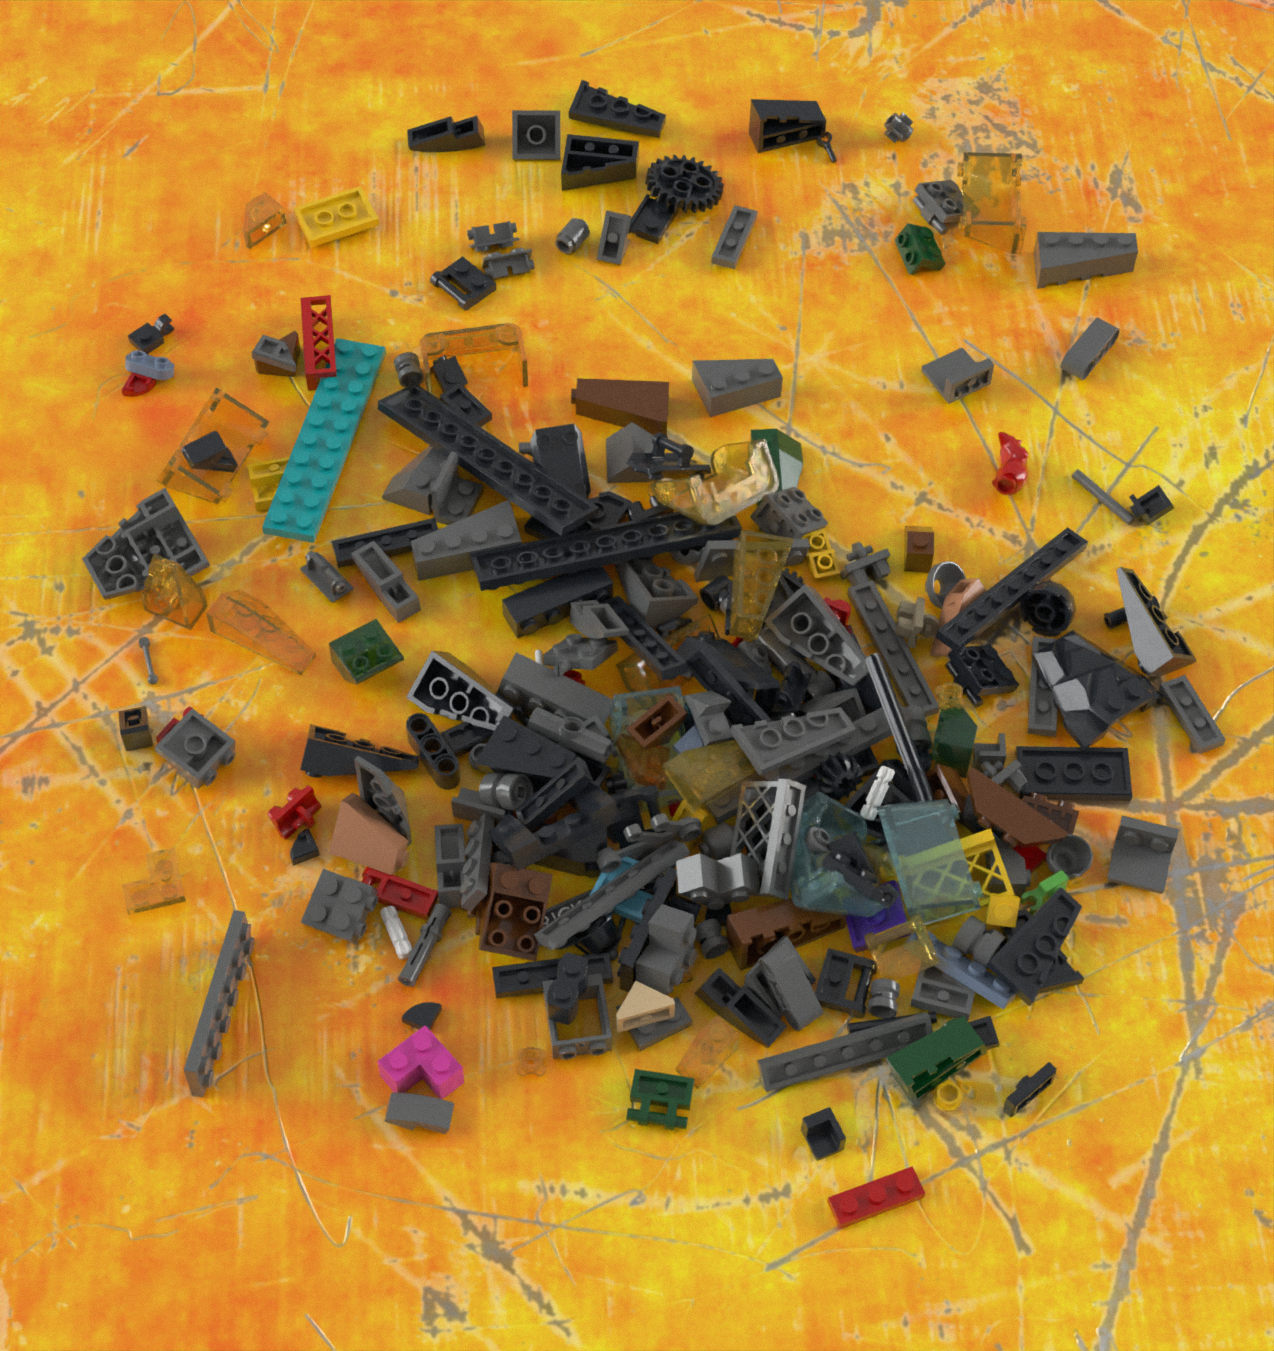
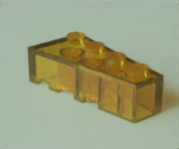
M741 530L734 549L730 636L757 640L793 544V538Z

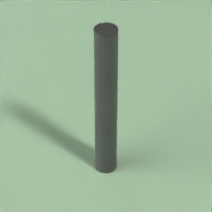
M1079 469L1072 474L1074 480L1127 525H1131L1134 522L1135 517Z

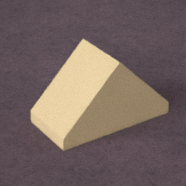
M635 981L616 1014L617 1033L675 1017L674 999Z

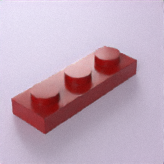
M913 1166L828 1197L827 1203L839 1229L920 1200L925 1197V1191Z

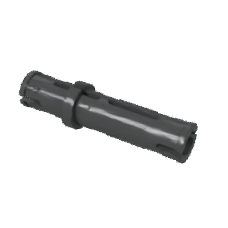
M435 904L427 923L422 925L420 929L421 935L410 953L404 968L397 977L398 981L408 987L415 986L436 942L441 941L443 937L442 930L452 915V910L443 904Z

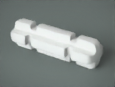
M886 766L880 767L877 773L878 779L874 780L867 796V804L863 805L860 816L870 821L875 819L878 813L877 807L881 806L889 788L887 784L892 781L895 774L893 769Z
M390 905L381 909V917L396 949L398 958L405 959L410 956L413 948L407 939L408 937L402 922L398 918L396 908Z

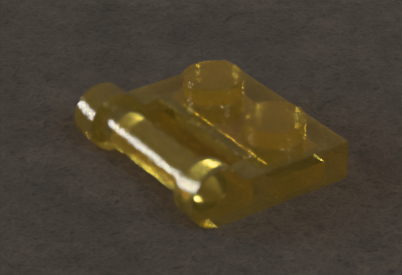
M919 914L910 917V921L876 934L871 932L864 935L866 945L873 956L882 979L895 981L937 965L940 962ZM914 931L917 933L918 939L884 952L880 948V944Z

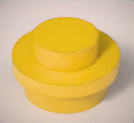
M944 1082L936 1086L932 1098L938 1109L952 1112L961 1106L963 1093L955 1083Z

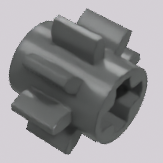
M903 112L900 116L894 113L884 124V127L887 129L884 134L894 143L897 140L904 142L913 132V128L910 126L913 121Z

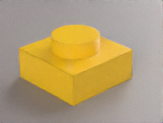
M989 893L986 924L1015 928L1020 901L1019 897Z

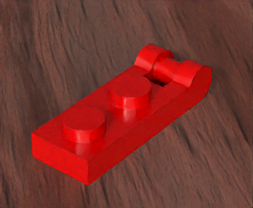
M366 867L362 873V883L370 886L373 883H380L378 888H375L378 890L376 894L378 896V903L386 906L392 905L397 910L428 920L438 899V891L370 867Z

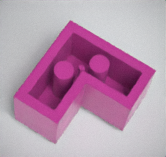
M426 1025L378 1060L380 1077L394 1093H405L419 1081L423 1080L439 1099H444L464 1083L463 1067Z

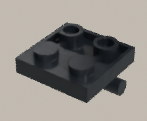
M991 644L964 647L957 653L951 650L948 654L951 661L945 667L954 678L953 683L962 695L967 696L974 708H978L983 704L984 701L980 696L1014 692L1019 686L1012 671L1006 667Z

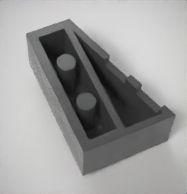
M773 359L696 360L692 363V382L710 417L781 397L783 377Z

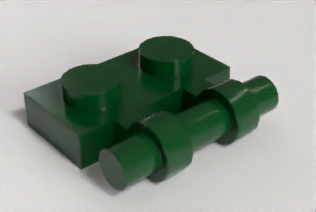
M635 1069L630 1101L641 1103L640 1110L628 1108L626 1120L636 1121L641 1126H647V1124L665 1126L666 1130L674 1131V1128L687 1129L688 1117L676 1115L677 1109L690 1111L695 1078ZM650 1106L668 1107L667 1114L651 1112Z

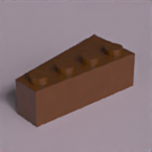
M832 887L816 889L806 894L788 898V900L784 899L728 915L726 937L730 943L729 950L740 971L754 966L783 936H787L796 949L844 929L847 914Z

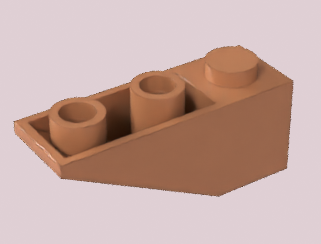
M979 578L960 579L947 594L939 618L940 628L987 591ZM934 637L930 655L932 657H948L952 649Z

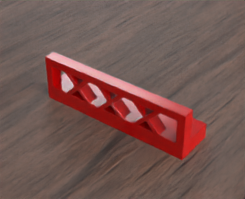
M330 295L300 298L305 376L308 391L317 390V378L337 377ZM326 304V308L320 313L312 309L313 305ZM319 322L327 326L321 333L314 329V326ZM320 341L329 345L322 352L315 348ZM324 360L330 364L331 368L317 369L316 365Z

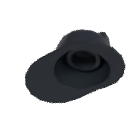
M615 909L611 913L600 916L591 922L588 929L575 933L567 939L565 945L557 948V950L574 945L586 955L608 952L622 939L621 933L611 918Z

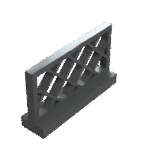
M790 779L742 781L730 856L741 853V850L747 845L750 850L747 856L757 860L759 865L758 876L760 877L763 874L760 893L753 896L788 900L806 785ZM751 789H756L760 796L751 804ZM777 789L775 803L772 804L769 796ZM765 803L768 810L759 818L756 810ZM752 817L755 824L747 832L745 830L746 821ZM772 817L771 828L768 832L764 825ZM760 831L763 839L755 846L751 839ZM768 845L766 859L763 860L760 853Z

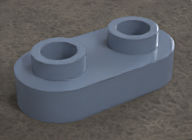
M139 350L132 351L125 357V368L130 372L159 380L171 379L174 376V364L168 358L150 356Z

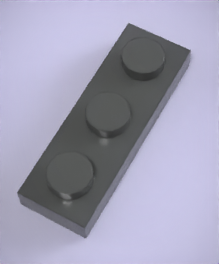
M734 205L712 254L711 263L735 269L756 222L758 211Z
M1185 675L1160 684L1159 691L1164 696V699L1199 754L1224 745L1225 737Z

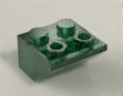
M377 619L329 643L332 663L345 681L355 685L404 660L403 655Z
M949 696L947 707L941 706L931 756L932 760L935 761L934 767L940 764L956 769L961 778H966L977 725L957 699Z

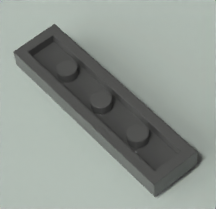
M1033 636L1027 734L1055 737L1057 708H1055L1052 702L1054 695L1050 687L1044 685L1032 656L1057 639Z
M486 813L478 821L474 820L467 830L469 839L465 849L467 857L462 871L465 875L460 893H462L461 907L470 912L487 895L492 839L489 837L488 831L494 828L495 818Z

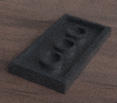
M1016 746L1015 756L1022 765L1020 771L1028 781L1027 786L1018 792L1019 799H1023L1024 795L1030 797L1031 792L1047 797V800L1131 801L1132 799L1128 748L1089 747L1083 750L1081 747Z

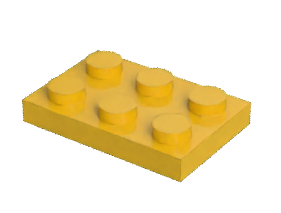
M361 186L293 208L294 216L311 248L379 226V218Z

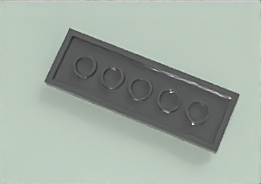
M233 910L184 1067V1073L192 1096L204 1097L206 1087L210 1088L213 1083V1064L215 1060L220 1059L222 1053L221 1038L223 1033L227 1034L230 1027L231 1018L228 1015L231 1007H235L238 1001L239 991L237 986L239 980L243 981L247 968L245 963L247 954L251 955L254 948V937H251L250 934L251 924H248L244 911Z

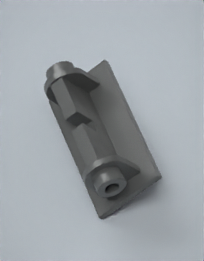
M507 221L493 224V234H490L489 225L471 227V230H467L468 240H473V244H468V247H475V252L490 250L489 245L499 244V248L514 246L513 241L519 240L518 237H513V233L517 232L516 223Z
M516 248L506 254H501L500 252L488 254L483 258L482 268H485V275L492 280L508 277V267H511L513 276L530 273V270L535 269L533 259L529 260L532 249Z
M310 551L306 554V565L301 567L300 570L331 603H334L354 589L318 552Z

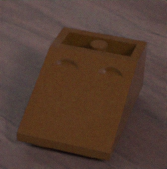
M490 863L487 895L483 898L479 950L532 961L537 960L539 943L534 934L543 928L553 874L525 868L517 871L511 865Z

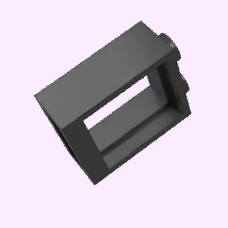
M602 974L588 975L587 989L582 997L579 998V1000L596 998L602 1035L562 1041L558 1040L556 1022L548 1019L547 994L554 980L543 981V996L553 1059L569 1060L577 1055L590 1054L598 1056L607 1051H612V1035Z

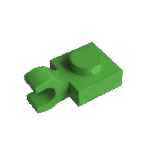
M1063 870L1040 882L1038 888L1025 892L1021 896L1020 903L1034 902L1035 905L1029 911L1033 916L1060 887L1066 890L1069 880L1068 876Z

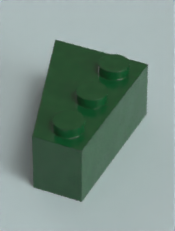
M962 1016L958 1019L949 1020L940 1029L886 1057L892 1076L914 1104L934 1090L936 1086L944 1083L987 1052L984 1042L966 1018Z

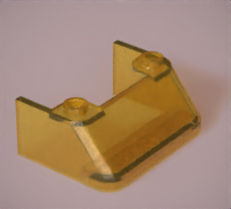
M513 323L434 332L421 337L419 340V352L426 391L432 394L428 360L437 359L444 355L446 357L508 349H516L523 387H527V357L520 327Z

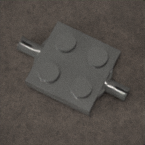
M570 634L543 654L544 665L554 666L553 671L557 676H562L565 672L572 669L594 670L618 651L617 641L607 640L608 638L595 639L582 637L581 634Z

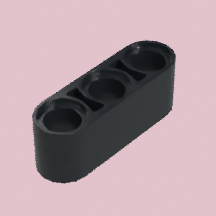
M422 713L411 715L406 721L407 737L410 746L416 755L419 756L420 761L440 788L444 790L455 788L460 782L458 759L427 715ZM437 750V752L430 753L429 751ZM446 770L451 771L450 773H443Z

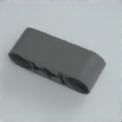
M1097 317L1066 353L1060 368L1081 380H1085L1118 338L1120 329Z
M782 943L758 960L759 966L787 1022L794 1030L799 1032L823 1015L822 1007L795 953L787 944Z

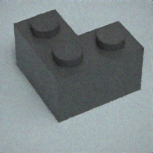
M699 853L676 861L679 894L691 899L692 902H698L707 906L708 909H722L727 903L744 902L750 896L760 893L757 860L742 853L718 861Z
M662 904L648 922L649 945L635 962L636 981L668 995L675 985L680 984L686 969L695 963L697 950L694 948V940L697 930L694 928L693 914Z

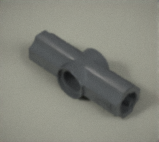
M537 707L528 721L527 728L556 742V744L574 754L580 753L604 764L612 752L614 743L603 736L585 729V723L579 718H561Z

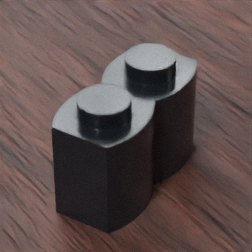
M566 952L560 959L557 966V979L553 981L547 994L549 1020L570 1025L576 1018L579 1010V998L582 997L588 986V960L586 957Z

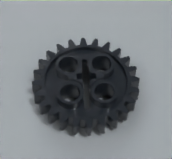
M673 155L672 159L664 156V160L658 158L656 163L652 162L651 167L648 168L645 181L647 191H651V197H658V203L664 201L666 202V208L672 205L674 206V211L682 208L684 213L691 209L694 214H696L697 209L705 212L706 208L712 210L713 205H718L722 197L724 184L721 183L722 177H717L718 171H711V165L703 166L704 161L697 163L695 162V157L687 160L685 155L682 156V159H679L676 155Z

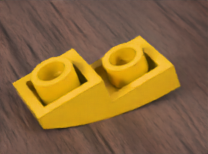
M826 529L805 534L801 539H808L810 545L805 559L814 580L840 575L841 572L835 551L831 549Z

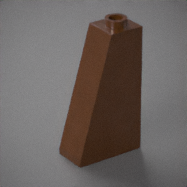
M577 378V387L571 390V404H576L577 415L620 427H625L632 422L652 435L658 432L667 435L669 382Z

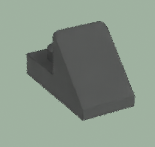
M606 211L597 260L615 264L622 263L630 242L627 236L631 215Z
M713 691L689 694L685 697L705 747L728 743L733 739V735L730 732L731 729L724 715V711L731 704L729 699Z

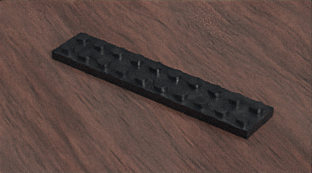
M416 383L378 401L377 409L447 458L451 451L456 452L460 467L562 536L598 516V506Z
M729 501L478 552L470 554V558L480 590H496L503 586L520 585L527 581L548 579L552 576L566 573L573 574L580 570L601 568L604 565L618 562L626 563L642 557L650 558L666 552H679L690 547L706 546L707 541L733 540L734 538L743 537V533Z

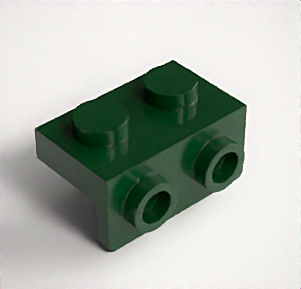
M908 223L895 238V243L909 274L914 275L921 266L939 271L945 266L946 263L941 254L942 252L930 228Z

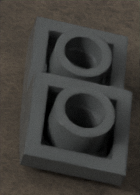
M391 1093L384 1122L412 1131L416 1126L446 1134L450 1128L454 1103L418 1094Z

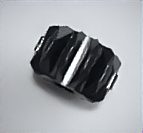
M838 751L835 756L828 754L827 760L820 762L821 767L814 771L816 775L814 779L815 784L830 799H835L836 801H840L842 797L849 798V794L852 791H857L856 785L863 782L861 779L863 773L861 766L848 753L842 754Z

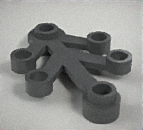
M658 814L650 820L655 832L642 831L639 824H632L626 827L623 833L628 842H640L617 851L611 847L604 848L597 853L598 858L596 862L602 873H610L622 865L621 858L626 856L641 861L671 839L682 842L693 841L702 833L701 821L698 818L685 817L678 822L669 821L666 814Z

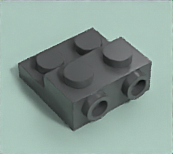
M193 708L155 746V752L175 766L177 773L198 789L203 784L209 786L217 777L218 773L216 770L222 764L228 766L236 756L234 752L235 740Z
M323 869L301 923L356 944L357 939H361L366 931L367 923L365 920L369 911L372 912L377 905L378 896L376 894L378 890L352 878Z

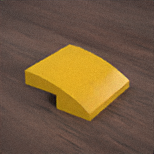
M290 457L247 464L256 511L270 508Z

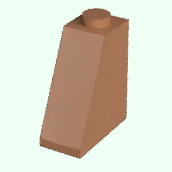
M351 793L344 798L340 804L329 853L393 875L400 868H404L409 858V852L406 851L408 840L357 794Z

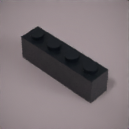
M604 567L580 570L573 574H562L502 599L503 616L517 638L531 635L538 629L548 625H555L562 619L569 617L571 602L590 600L601 602L613 598V581Z

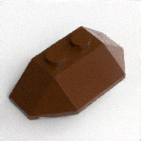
M971 767L967 774V781L974 816L978 818L977 823L986 830L991 828V830L994 829L1002 835L1001 839L1013 848L1016 846L1028 848L1059 843L1064 840L1068 834L1067 831L977 769Z

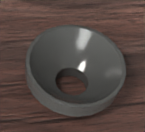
M947 561L934 565L925 583V591L930 601L941 610L947 594L960 579H966L961 567L954 562ZM935 580L940 583L939 594H936L934 590Z

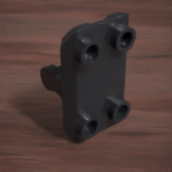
M575 424L536 429L530 440L534 464L588 499L591 488L581 431Z
M661 432L653 436L652 453H632L627 461V465L631 466L633 471L646 473L647 477L653 480H663V475L689 474L690 478L704 480L705 474H712L710 465H699L697 461L691 459L694 454L692 446L688 444L681 445L668 439V436ZM665 449L674 453H665Z

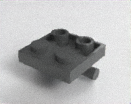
M952 180L919 183L914 190L918 196L913 199V202L921 211V216L929 225H933L941 235L946 234L949 230L944 223L975 220L979 214V211L973 206V202L960 191L959 186Z

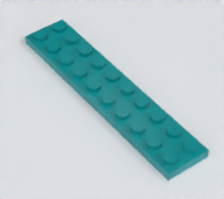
M336 339L334 346L337 377L320 379L263 523V534L311 543L315 542L385 358L386 348L384 346ZM329 363L326 364L325 369L331 368Z

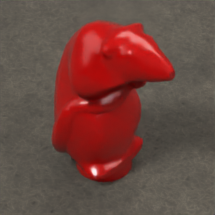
M999 432L998 438L1001 446L1000 457L1002 466L997 470L992 485L999 493L1012 495L1019 492L1027 483V459L1029 453L1021 445V440L1005 432Z

